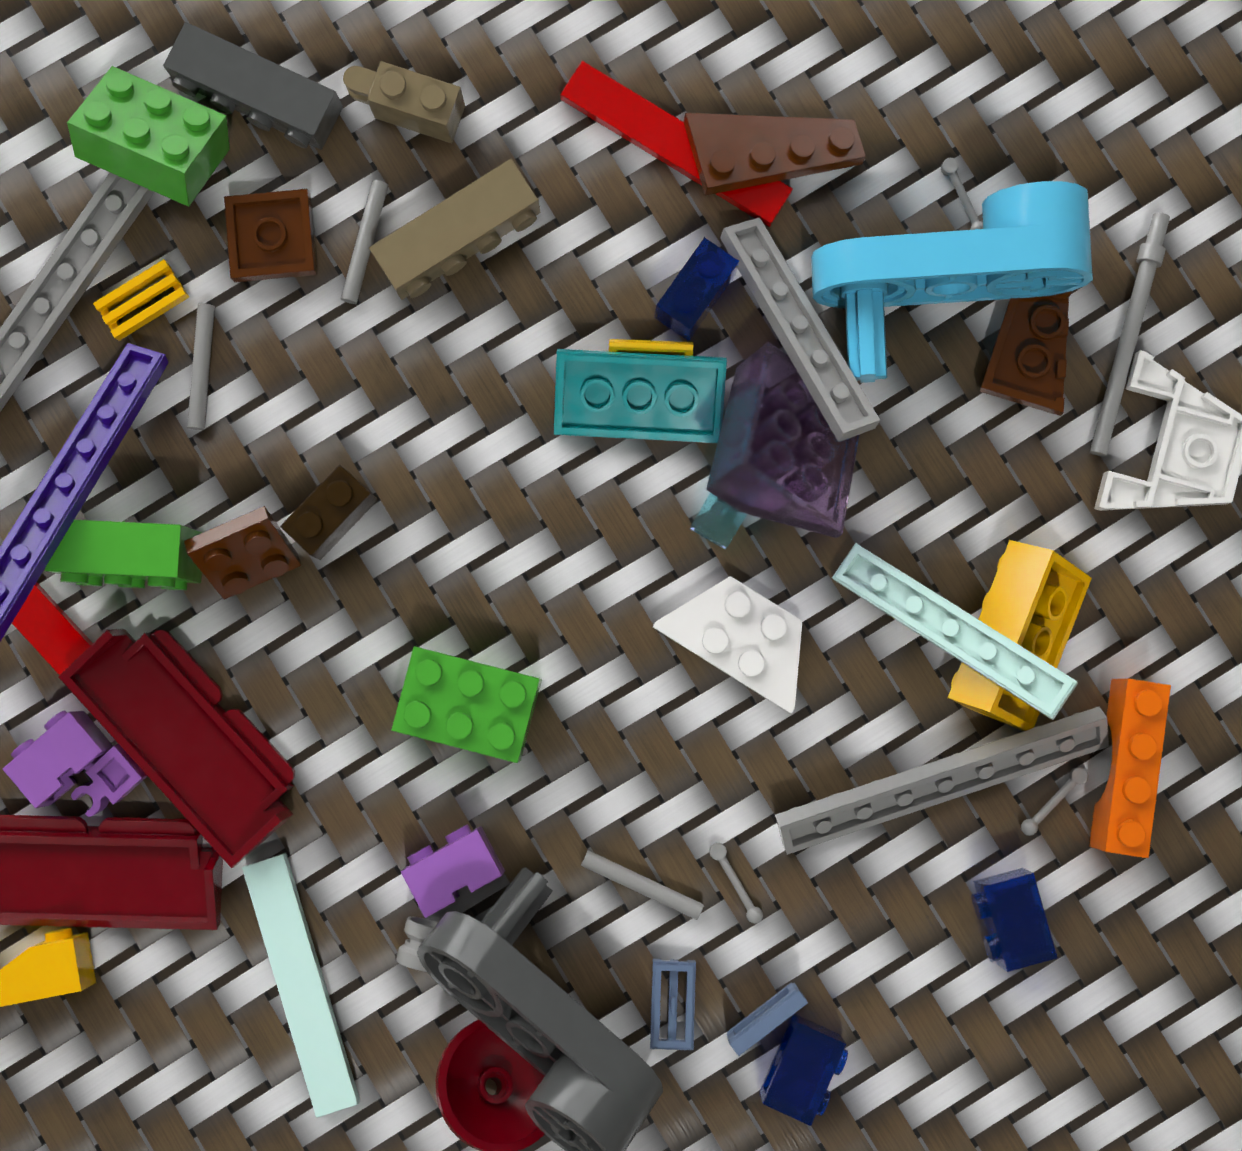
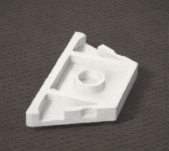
M730 576L657 620L652 628L792 714L795 709L802 620Z

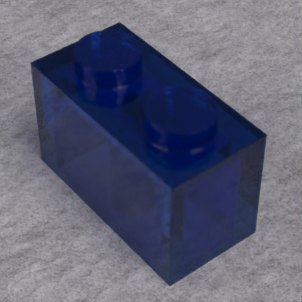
M704 237L657 303L655 319L689 341L736 275L739 260Z
M1020 868L973 881L977 893L971 895L972 903L978 919H984L988 935L983 937V942L991 962L996 961L998 966L1010 972L1058 958L1033 872Z
M793 1014L759 1091L762 1103L811 1126L816 1114L822 1116L827 1108L831 1095L827 1088L833 1074L840 1075L847 1061L848 1051L845 1050L846 1043L841 1035Z

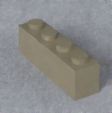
M511 158L370 246L369 249L400 299L403 300L408 296L415 298L425 293L431 287L430 282L442 274L450 276L460 271L466 265V259L480 251L481 254H485L495 249L502 242L501 237L515 229L516 232H520L531 226L537 220L536 215L541 213L539 200Z

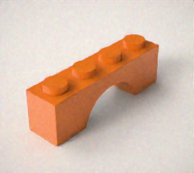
M1128 678L1111 679L1107 722L1112 736V760L1107 785L1101 798L1094 806L1089 847L1104 852L1149 858L1171 685Z

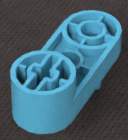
M1063 181L1019 184L1001 189L989 195L983 201V229L861 237L833 242L815 250L811 256L813 299L817 303L828 307L845 308L848 366L856 380H860V383L875 382L877 379L887 378L884 307L1051 296L1070 292L1089 284L1093 280L1087 189L1079 184Z

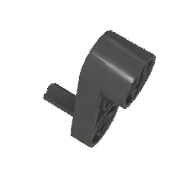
M526 867L522 868L481 922L460 912H446L419 946L417 955L428 974L447 993L545 1076L525 1104L530 1118L546 1136L565 1151H626L662 1095V1082L654 1070L636 1052L512 946L553 891L546 885L548 881L538 872L533 874Z

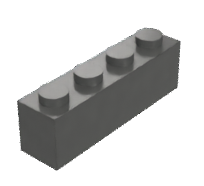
M187 22L184 23L163 64V67L174 80L172 85L181 92L195 97L197 93L210 98L209 102L221 111L233 114L234 110L245 114L247 115V120L256 127L265 131H270L271 127L285 133L284 137L288 141L305 149L308 145L320 150L323 149L343 108L336 91Z

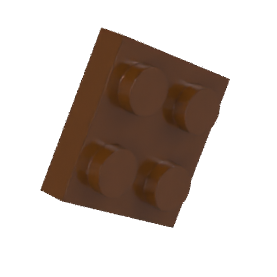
M308 189L224 196L230 278L234 282L317 275L311 194Z
M265 506L184 541L188 556L224 600L301 566L298 553Z

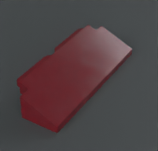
M125 629L106 630L58 677L231 868L239 864L294 815L280 800L281 797L294 787L291 784L295 778L294 768L241 710L231 709L226 712L218 704L223 697L222 689L169 631L158 630L144 633L135 641Z
M0 815V925L217 930L221 919L223 858L213 847H202L203 836L187 819L108 817L99 826H88L83 818L75 816Z

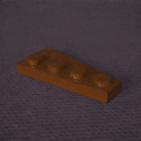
M685 113L683 120L705 196L862 165L866 158L856 123L853 119Z
M1071 291L1051 296L1010 298L979 392L1059 416L1064 413L1065 398H1063L1064 379L1066 377V342L1069 330L1068 308Z

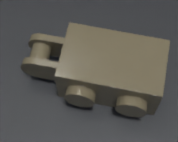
M380 61L377 72L360 66H351L344 72L343 81L349 95L356 101L368 104L375 119L451 144L453 143L465 108L461 87Z

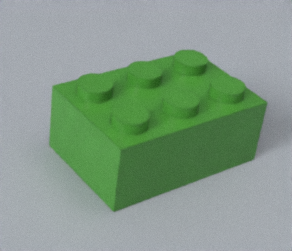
M111 66L67 122L76 158L188 207L230 150L227 115L114 66Z
M74 520L45 567V571L61 574L60 582L76 583V585L102 586L104 579V584L118 585V587L145 588V581H148L147 586L161 587L160 589L187 590V583H201L202 572L188 556L184 541L202 532L178 524Z
M414 646L391 731L519 763L522 759L542 679Z

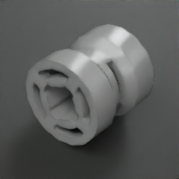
M408 917L404 932L410 939H406L405 943L399 947L395 959L396 962L408 968L427 972L419 960L417 951L438 922L421 917Z

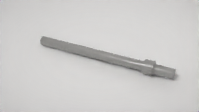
M1164 213L1153 214L1146 243H1142L1139 248L1136 262L1140 265L1090 448V453L1094 455H1107L1156 268L1162 266L1166 248L1163 247V242L1170 216Z

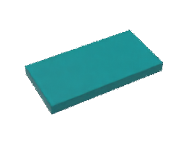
M557 349L554 435L721 443L727 358Z

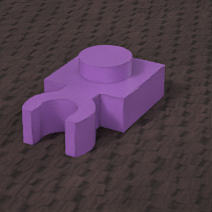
M116 744L86 771V774L92 781L77 787L72 792L71 798L76 800L85 794L90 795L93 805L85 814L87 817H91L103 811L107 807L109 800L113 805L121 801L147 775L119 744Z

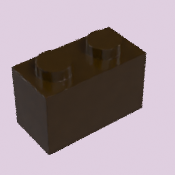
M339 464L280 527L310 556L321 560L378 499L348 470Z

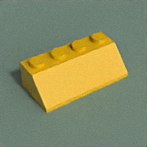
M1009 540L1005 553L998 561L997 573L990 591L984 597L982 611L978 620L1057 668L1092 578L1054 550ZM962 662L959 670L953 676L951 690L948 695L949 699L970 710L1019 730L1027 731L1034 728L1040 712Z

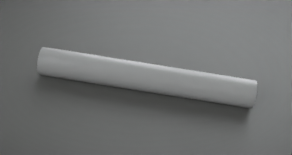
M372 180L341 295V300L347 303L357 304L371 252L369 247L373 245L388 189V184L383 181Z
M200 303L197 307L187 428L193 430H204L215 310L214 305Z
M589 850L582 861L581 866L695 920H698L703 910L704 904Z

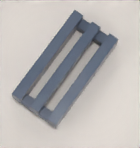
M653 959L650 1049L694 1050L695 960L678 961L670 959V961H661V959ZM661 971H669L667 1039H659ZM678 971L686 972L684 1040H676Z
M791 982L727 1031L726 1035L729 1044L738 1056L808 1004V1001L797 985Z

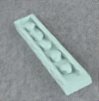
M857 543L854 544L832 577L837 583L1052 720H1054L1078 684L1070 676Z
M283 853L243 866L242 870L315 1116L318 1118L358 1105L360 1098L287 854Z

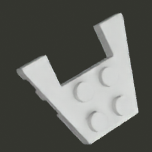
M1139 350L1134 354L1125 389L1167 401L1148 479L1145 481L1112 471L1104 472L1094 509L1102 511L1226 505L1232 503L1242 466V415L1210 393H1202L1187 383L1185 377L1175 370H1167L1153 360L1154 357L1149 353Z

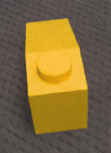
M71 928L47 932L44 934L45 941L29 947L0 969V1007L80 992L95 984L96 978L88 932L72 935Z

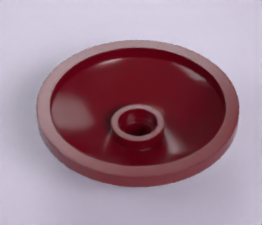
M477 1020L461 1029L450 1040L442 1053L436 1073L438 1106L450 1130L468 1146L479 1151L523 1150L545 1135L530 1118L525 1104L545 1076L499 1038L482 1021ZM488 1079L496 1083L497 1090L494 1095L489 1094L486 1090L485 1085Z

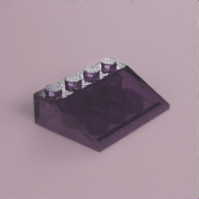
M767 342L736 368L706 490L741 513L837 538L843 534L859 435L838 442L789 356L770 342Z

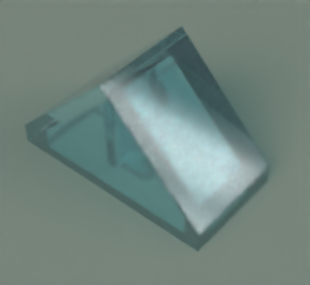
M725 466L691 525L690 530L726 550L763 487Z

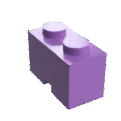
M62 711L53 716L44 725L47 731L37 740L29 739L19 745L11 753L13 760L3 768L4 772L34 808L50 806L77 784L72 777L74 774L80 773L83 769L87 771L113 747L111 742L84 711L68 713Z
M467 824L445 836L448 844L433 852L431 846L428 845L407 857L410 865L405 867L401 874L425 918L454 903L456 898L460 897L458 890L467 885L472 893L501 877L505 872L481 826L471 831Z

